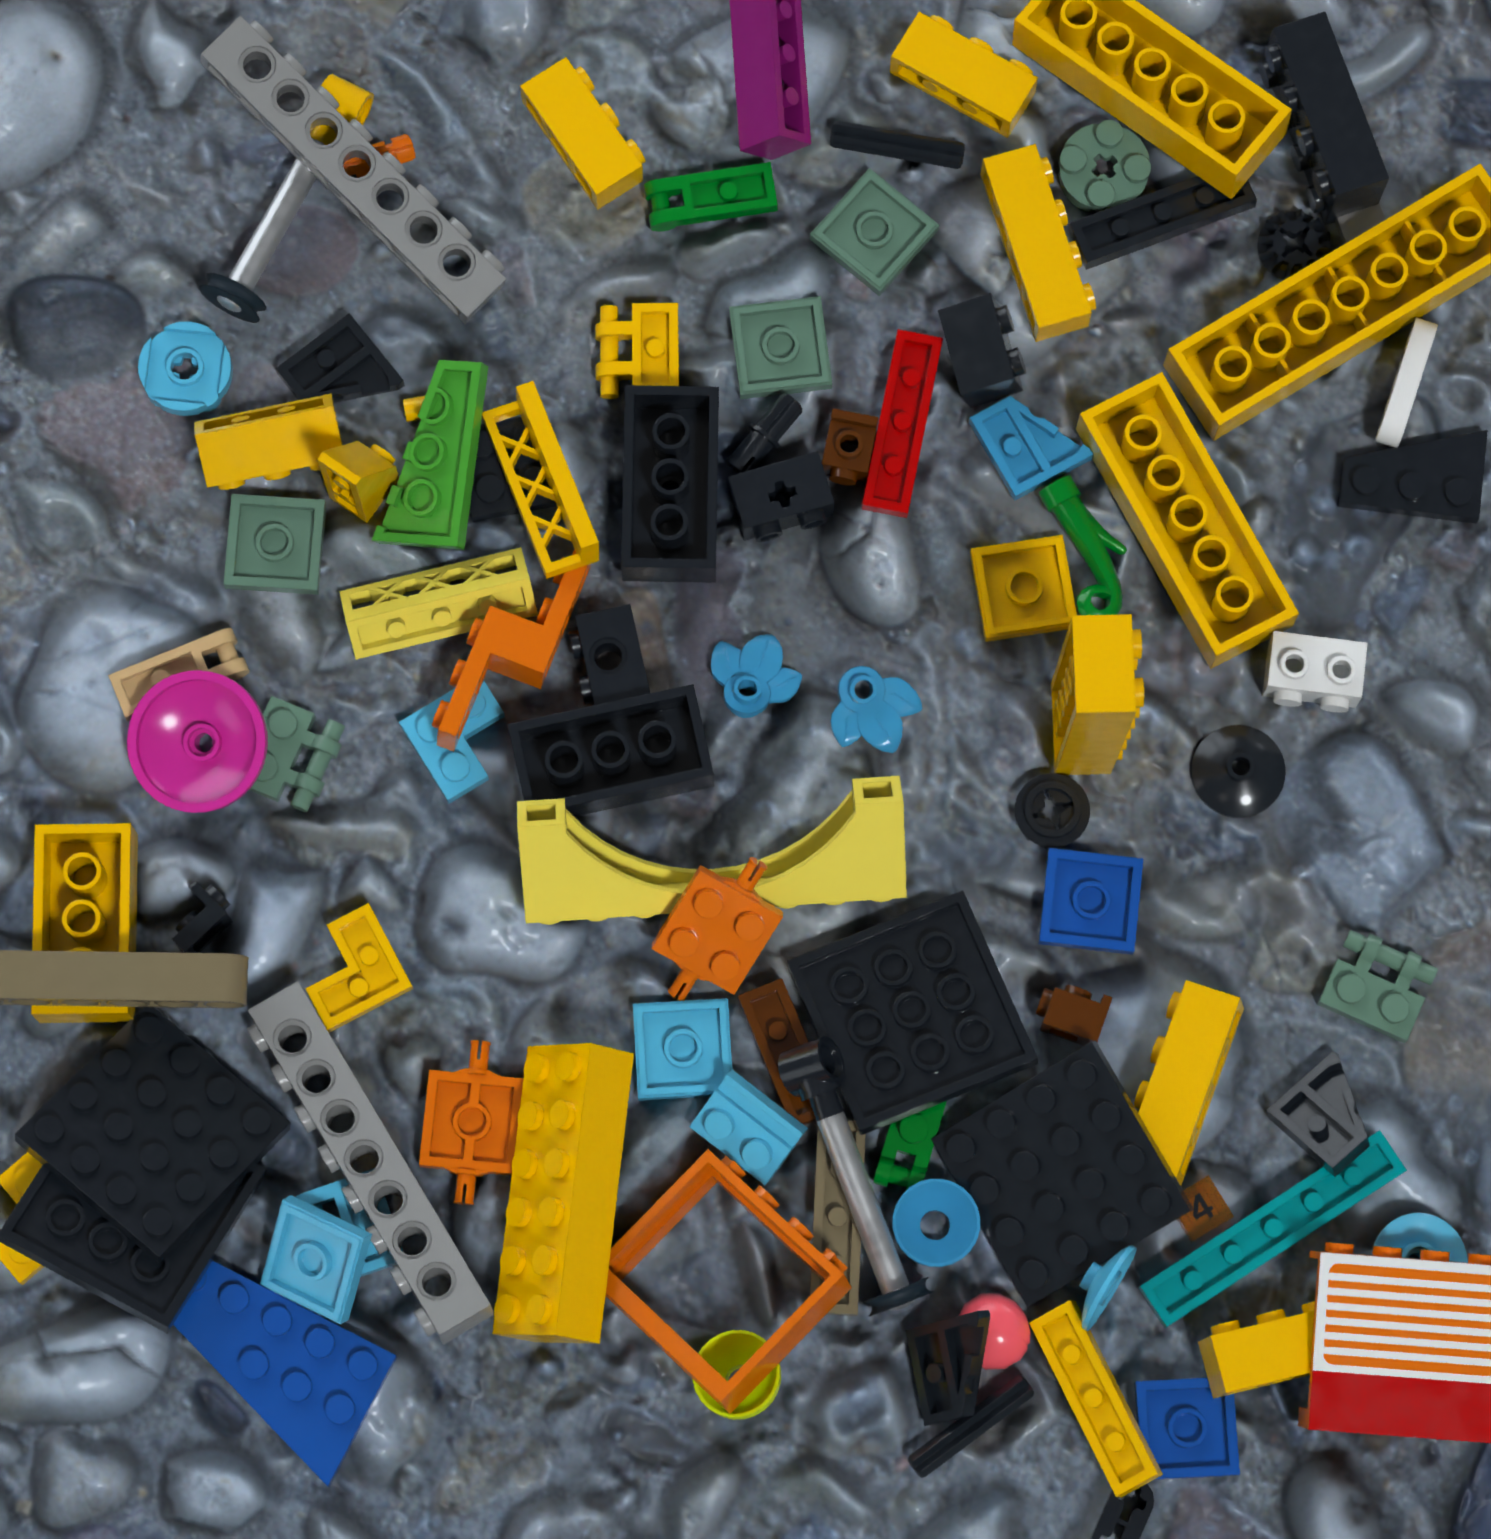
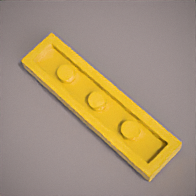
M1069 1300L1029 1322L1115 1496L1122 1498L1162 1476L1163 1473L1091 1330L1085 1331L1082 1329V1313L1076 1301Z

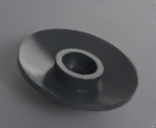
M1231 725L1215 730L1200 743L1192 759L1191 778L1197 795L1210 809L1231 818H1246L1262 813L1276 801L1285 782V762L1280 749L1268 735L1250 726ZM1237 760L1244 761L1249 767V772L1245 775H1237L1232 770V763Z

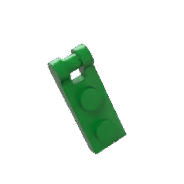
M771 162L654 179L644 184L645 198L651 201L652 212L648 216L650 229L656 232L668 231L677 226L778 211ZM682 195L684 206L670 208L669 198Z
M946 1102L890 1124L873 1183L887 1187L888 1183L905 1187L907 1190L912 1185L924 1180L934 1147L931 1139L937 1136ZM897 1152L915 1157L912 1169L894 1164Z

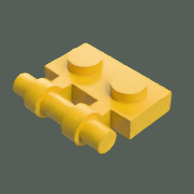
M632 303V321H618L617 306H601L600 322L595 325V339L600 342V362L595 365V379L600 382V397L603 399L618 398L619 381L632 380V385L679 386L678 303ZM632 340V361L618 360L619 341Z

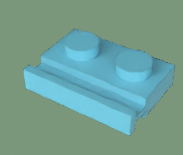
M733 1069L724 1077L722 1083L689 1126L732 1161L734 1160L764 1186L772 1179L797 1142L808 1130L805 1125Z

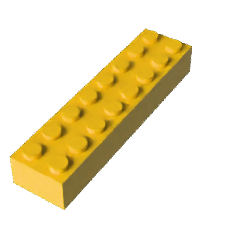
M1481 163L1169 348L1163 366L1211 439L1215 441L1412 323L1415 317H1422L1491 275L1490 176Z

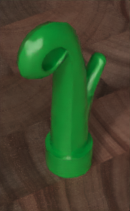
M1067 475L1039 491L1038 495L1048 512L1054 513L1098 583L1081 590L1077 597L1078 611L1081 615H1118L1122 608V589L1114 564L1106 548L1118 555H1124L1127 552V548L1111 536L1087 510L1079 498L1081 493L1071 475ZM1099 597L1105 600L1104 609L1099 610L1095 608L1091 603V598Z

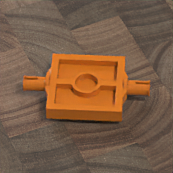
M750 857L738 879L723 877L702 865L699 866L652 942V950L674 961L681 969L671 987L667 990L671 996L675 998L678 993L677 999L685 1001L686 996L697 979L710 981L735 995L783 918L782 910L762 900L754 890L764 871L768 868L765 863L759 861L757 865V858Z
M479 1040L470 1041L471 1049L468 1068L454 1072L429 1070L419 1166L422 1168L444 1169L457 1175L453 1203L463 1205L465 1186V1204L474 1205L476 1177L488 1174L512 1176V1160L515 1152L518 1112L521 1104L524 1078L499 1076L488 1070L491 1042L482 1041L480 1059H478Z

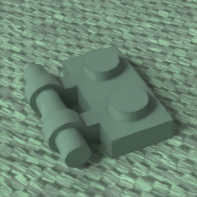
M271 696L263 713L268 734L267 755L262 771L249 791L279 802L285 786L296 789L290 805L300 811L308 812L313 798L320 796L325 785L321 780L331 758L336 759L342 746L338 742L345 726L337 721L328 719L321 735L312 733L310 730L316 719L315 713ZM304 747L314 752L305 772L300 773L294 771L293 768Z
M1350 930L1343 947L1359 954L1355 966L1340 959L1335 961L1317 1005L1405 1044L1425 1000V997L1408 990L1414 978L1431 986L1438 968L1422 962V956L1414 952L1408 951L1406 955L1382 944L1383 939L1371 933L1366 937ZM1373 961L1399 971L1395 982L1391 983L1369 973Z

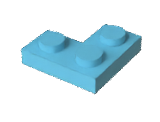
M485 681L482 683L454 752L436 745L438 729L432 727V722L441 700L450 702L455 688L399 722L400 727L449 804L489 780L486 771L466 741L468 738L505 717L504 711Z

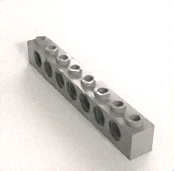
M240 15L201 53V64L442 303L466 324L504 286L506 278L501 274L505 270L502 263L488 250L480 253L468 241L472 235L467 228L454 217L448 221L436 209L439 205L437 199L424 186L419 184L414 188L402 176L406 172L403 165L387 151L381 155L369 143L373 137L368 130L356 119L348 122L336 110L340 106L337 100L324 87L319 86L315 90L303 78L306 74L303 66L289 53L282 57L270 45L273 38L261 24L255 20L249 24ZM251 60H262L268 64L270 72L264 78L253 79L245 73V65ZM293 92L302 98L304 104L295 112H287L279 107L277 103L278 98L284 93ZM319 125L330 126L335 131L337 137L328 145H320L311 138L310 133L313 128ZM355 157L361 158L367 162L370 171L361 178L351 177L345 172L343 167L347 160ZM392 190L401 196L403 204L397 210L388 211L379 206L376 198L381 192ZM417 223H426L434 229L436 237L429 243H418L411 237L410 229ZM452 255L461 256L468 263L469 270L462 276H452L445 271L443 261Z
M295 982L248 1009L254 1025L247 1028L248 1033L260 1053L269 1049L277 1064L271 1067L270 1070L284 1093L293 1089L301 1104L296 1106L294 1110L307 1133L316 1129L322 1138L324 1145L317 1149L330 1172L334 1173L340 1169L347 1180L348 1185L341 1189L355 1214L364 1210L372 1226L365 1229V1231L372 1234L371 1242L379 1255L388 1250L394 1260L396 1267L389 1271L403 1296L412 1291L421 1307L413 1312L426 1335L429 1337L437 1333L444 1345L493 1316L491 1304L299 982ZM301 1035L307 1038V1043L302 1050L295 1053L283 1050V1044L289 1037ZM326 1075L331 1078V1081L324 1091L313 1093L306 1089V1085L312 1077ZM346 1114L355 1119L351 1129L344 1133H336L329 1129L332 1120L339 1115ZM369 1154L379 1159L376 1168L369 1173L362 1174L353 1169L355 1161L360 1156ZM387 1195H397L403 1199L400 1209L393 1214H383L377 1210L379 1201ZM419 1235L427 1240L425 1249L417 1255H407L401 1251L403 1242L410 1236ZM436 1276H444L451 1280L450 1289L442 1296H431L425 1292L428 1281Z

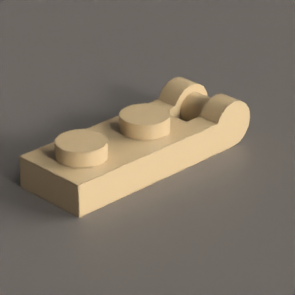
M226 628L108 675L127 722L131 720L137 704L148 690L173 674L191 670H202L227 676L234 681L249 674L250 670L245 658H239L235 649L238 641L233 629ZM217 653L221 664L208 669L204 656Z

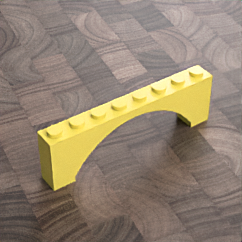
M900 776L852 779V790L838 808L818 827L785 849L757 860V865L759 861H762L768 867L754 887V890L762 900L775 907L788 909L807 904L824 903L827 905H840L851 901L872 900L875 902H886L895 898H907L904 801ZM565 798L517 801V829L526 924L541 923L551 925L560 921L586 919L589 921H603L607 918L635 916L638 918H649L660 914H670L697 869L661 865L621 851L583 826L566 809ZM747 863L709 870L723 877L738 879Z

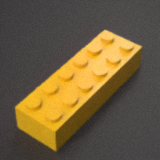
M1031 0L1014 19L1012 40L1014 47L1230 199L1236 195L1287 134L1292 111L1290 107L1136 0Z
M1163 372L1080 413L1076 426L1078 435L1084 445L1093 452L1092 459L1209 668L1212 669L1270 639L1273 631L1284 632L1293 627L1299 615L1297 608Z
M1132 614L1078 615L1071 617L1051 682L1054 772L1056 774H1111L1116 761L1122 760L1123 750L1127 748V740L1131 739V729H1135V718H1139L1140 707H1144L1143 678H1135L1134 670H1137L1138 659L1142 658L1141 629H1132Z
M593 1043L527 1047L492 1334L542 1343L600 1344L634 1053Z

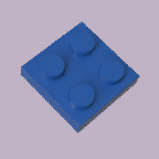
M1049 848L1038 944L1133 955L1135 952L1144 859Z
M1208 1378L1134 1382L1137 1424L1163 1473L1162 1476L1154 1480L1240 1475L1234 1394L1213 1399Z

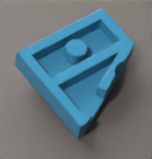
M1011 396L969 418L970 426L1014 501L1092 460L1094 455L1089 447L1084 444L1082 446L1078 445L1060 433L1057 426L1045 418L1034 416L1028 407Z

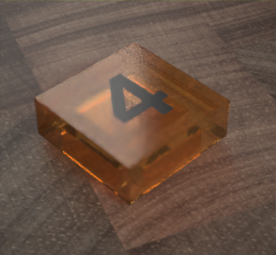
M1209 1175L1183 1190L1194 1210L1177 1220L1191 1243L1234 1217Z

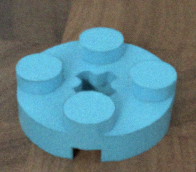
M176 322L164 327L163 332L157 334L153 340L150 338L144 344L138 361L139 378L150 401L163 411L179 416H192L216 409L230 388L233 377L232 359L223 341L210 328L195 322ZM185 358L192 359L193 367L198 368L197 373L190 375L189 379H181L179 373L173 372L174 366H181Z

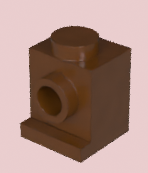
M832 409L822 459L825 475H829L830 481L849 486L855 485L856 481L867 482L877 432L878 417ZM842 442L856 444L858 448L854 452L848 453L843 451L840 445Z
M1065 985L1064 990L1056 987L1054 991L1044 988L1035 1015L1044 1018L1040 1031L1083 1046L1092 1041L1098 1042L1113 997L1104 994L1099 1003L1091 1000L1093 995L1091 992L1073 985Z

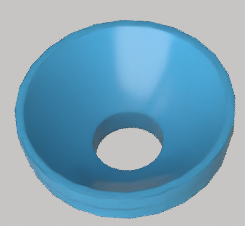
M927 1179L912 1185L901 1195L893 1212L892 1229L898 1246L908 1258L928 1267H944L960 1261L972 1250L980 1232V1215L974 1199L963 1187L945 1179ZM929 1212H940L947 1217L949 1231L944 1238L932 1240L922 1233L920 1222L922 1217Z

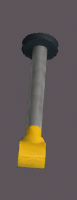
M329 74L321 86L339 103L340 106L336 110L348 122L356 119L363 125L371 110L374 94L334 74ZM327 125L316 126L310 133L311 138L320 145H328L337 137L335 131ZM297 158L229 277L216 273H206L205 277L209 284L199 286L201 294L209 302L243 321L257 323L260 318L256 312L266 310L267 307L263 300L252 291L316 180V177Z

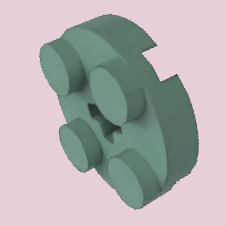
M1104 120L1100 124L1087 125L1076 131L1065 143L1059 159V184L1063 193L1073 205L1089 213L1091 210L1100 212L1141 197L1151 172L1149 154L1141 139L1114 120ZM1100 159L1111 161L1114 164L1112 169L1114 176L1108 178L1107 175L1101 174L1097 177L1093 173L1097 166L1095 161Z

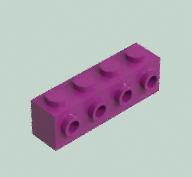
M729 0L740 151L774 160L811 145L801 0Z

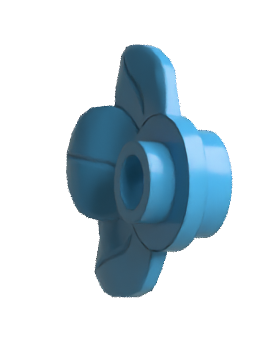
M772 634L754 637L745 644L742 650L724 641L718 642L714 647L711 657V674L724 687L723 699L726 706L738 717L751 718L763 712L768 704L790 700L797 693L802 680L801 673L790 668H782V647L777 638ZM749 689L754 691L755 694L744 696L739 690Z
M867 666L852 667L839 680L838 696L840 702L831 714V730L841 747L851 745L862 736L874 748L883 752L894 753L898 749L902 738L903 723L901 717L920 712L922 710V703L917 692L903 679L897 677L882 678L876 670ZM861 680L866 681L870 687L868 696L863 699L855 694V685Z

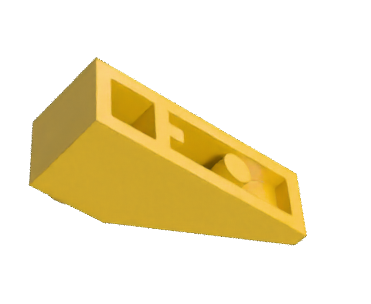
M355 441L323 451L317 458L329 498L366 523L387 497L392 485H395L399 480L398 471L394 465L395 458L376 444L368 448L360 441Z

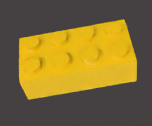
M131 823L35 825L32 951L136 952L138 834ZM31 1006V1015L39 1023L129 1022L135 1016V1007Z

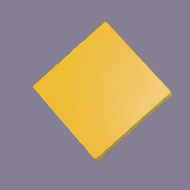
M1063 535L970 549L985 642L1068 630L1071 617L1077 616Z

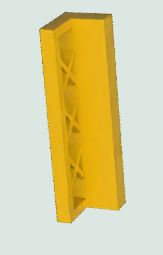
M530 381L516 386L517 401L484 411L482 413V420L544 575L548 579L599 561V541L534 381ZM521 415L525 429L517 442L500 435L496 423ZM529 438L533 448L526 445ZM506 448L513 450L510 458ZM521 454L540 462L542 468L535 482L515 473L514 467ZM545 477L550 488L542 485ZM522 488L529 490L527 497H525ZM537 494L556 502L558 508L551 522L532 515L530 507ZM561 518L563 519L566 528H563L558 525ZM538 528L546 531L543 538L541 537ZM553 534L571 541L576 554L551 562L546 548Z

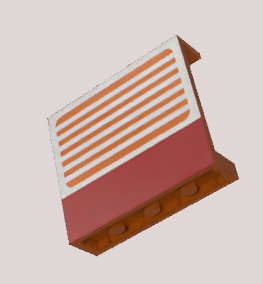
M1325 1242V1251L1310 1250L1309 1258L1318 1259L1308 1407L1299 1406L1298 1426L1308 1430L1491 1443V1255L1468 1253V1263L1449 1261L1450 1252L1420 1250V1259L1402 1258V1248L1373 1246L1372 1255L1354 1254V1244Z

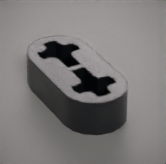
M1145 1484L1138 1488L1140 1490L1138 1498L1145 1502L1144 1508L1142 1510L1138 1508L1133 1509L1127 1522L1119 1518L1124 1508V1502L1118 1499L1113 1490H1111L1090 1539H1099L1101 1536L1104 1538L1110 1537L1116 1525L1124 1528L1119 1539H1140L1154 1505V1496L1149 1485Z

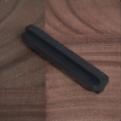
M835 121L833 123L829 140L830 146L833 148L954 169L961 168L965 153V144L959 141L843 121Z
M1017 1375L975 1406L973 1416L956 1420L908 1457L910 1466L919 1477H926L1031 1399L1034 1395L1033 1388L1022 1375Z

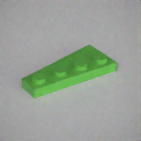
M438 360L418 414L421 421L413 442L408 441L402 457L406 460L397 485H392L386 500L389 507L382 525H377L372 541L390 545L465 549L489 366L482 362Z

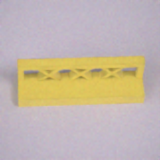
M521 547L339 591L356 660L468 633L475 618L484 620L490 605L522 618L538 616L530 577ZM513 566L517 567V570L495 574V572L500 569H505ZM466 579L464 583L449 585L451 581ZM420 590L418 594L403 596L406 592ZM369 601L375 602L373 605L353 609L352 606Z

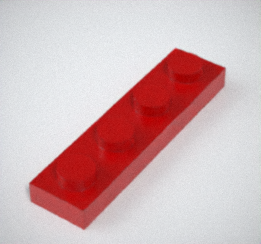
M901 329L897 330L862 510L903 518L908 517L943 342L942 337Z

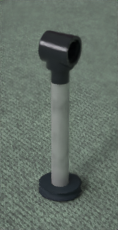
M822 1036L782 1052L778 1058L780 1078L789 1093L795 1097H800L801 1102L807 1099L810 1102L882 1293L864 1301L872 1307L869 1316L887 1310L902 1309L914 1302L915 1299L934 1292L926 1288L925 1283L929 1277L909 1283L836 1092V1088L842 1086L840 1081L844 1078L845 1064L838 1046L829 1037Z

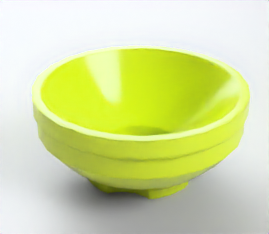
M730 1330L710 1339L698 1354L728 1381L731 1373L741 1368L766 1340L753 1332ZM779 1363L731 1414L724 1410L693 1380L695 1392L710 1411L721 1417L732 1420L754 1417L763 1412L778 1394L781 1384V1366Z

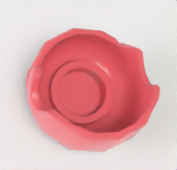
M1000 1293L979 1294L964 1304L958 1316L989 1310L990 1323L982 1368L985 1370L1006 1369L1021 1360L1028 1350L1031 1331L1027 1316L1014 1300Z

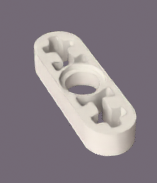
M1415 317L1377 431L1376 442L1398 448L1438 324Z

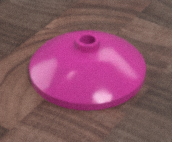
M191 670L173 674L149 689L133 712L127 734L129 761L137 780L145 791L167 807L191 813L216 811L231 805L245 795L262 771L268 747V734L264 716L251 694L243 686L227 676L202 670ZM208 734L213 740V745L209 751L204 752L200 748V739Z

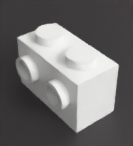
M1273 631L1268 641L1262 696L1273 697V702L1282 706H1300L1302 701L1320 703V708L1329 712H1347L1349 707L1356 708L1362 698L1368 643Z

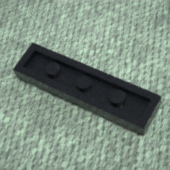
M1195 176L1070 222L1068 231L1072 240L1076 242L1079 248L1081 260L1087 270L1255 208L1257 198L1248 180L1236 195L1230 199L1199 176Z

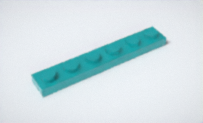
M1379 1130L1368 1137L1370 1147L1336 1177L1322 1167L1139 1286L1138 1289L1163 1327L1167 1328L1406 1172L1407 1169L1382 1132Z

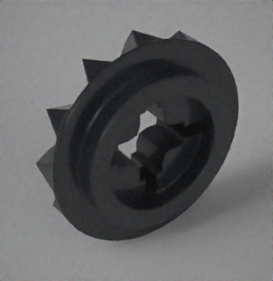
M1302 209L1296 212H1285L1282 210L1278 215L1267 220L1260 231L1257 242L1259 259L1269 273L1281 280H1285L1331 252L1330 232L1325 230L1319 217L1305 214ZM1305 233L1302 247L1306 253L1295 250L1292 254L1288 253L1285 258L1282 257L1288 243L1284 236L1294 239L1298 235L1301 236Z
M1048 773L1034 777L1022 787L1015 802L1016 825L1020 828L1026 840L1032 841L1044 849L1064 848L1080 838L1090 818V803L1085 791L1076 781L1061 774ZM1046 793L1054 806L1062 805L1066 807L1071 805V807L1066 808L1059 815V829H1056L1055 824H1052L1049 818H1034L1045 808L1046 797L1044 794Z

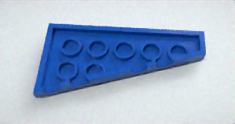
M212 1261L173 1324L328 1487L333 1482L397 1359V1355L215 1261Z

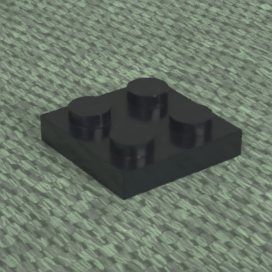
M521 417L506 419L496 423L500 435L517 442L525 429ZM481 424L470 503L473 522L520 513L484 424ZM529 438L526 445L533 448ZM506 448L510 458L513 450ZM521 454L514 470L517 475L535 482L542 467L539 461ZM545 477L542 485L550 488ZM522 488L525 497H527L529 490ZM537 494L530 510L556 507L557 504L555 501Z

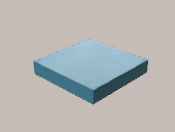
M728 998L633 1004L638 1101L711 1097L722 1083L724 1077L732 1070Z
M290 1195L282 1199L260 1285L338 1324H342L350 1318L372 1234Z

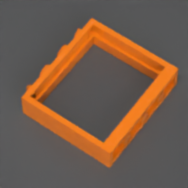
M707 1149L611 1248L605 1296L724 1410L731 1414L852 1287L844 1275L848 1267L837 1258L833 1251L829 1248H826L823 1253L817 1250L809 1242L814 1237L813 1234L797 1218L793 1216L787 1222L775 1211L780 1204L770 1193L760 1185L753 1191L742 1181L746 1173L734 1160L732 1161L727 1156L720 1160ZM716 1183L824 1281L728 1381L622 1282L633 1268Z

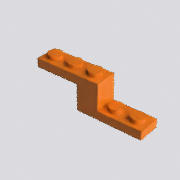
M591 564L554 576L553 583L559 585L554 600L545 597L536 623L491 605L484 620L475 618L466 644L473 646L467 661L458 659L449 682L450 686L455 687L450 702L441 700L432 722V727L438 729L437 746L455 751L488 670L538 689L542 688L590 571Z

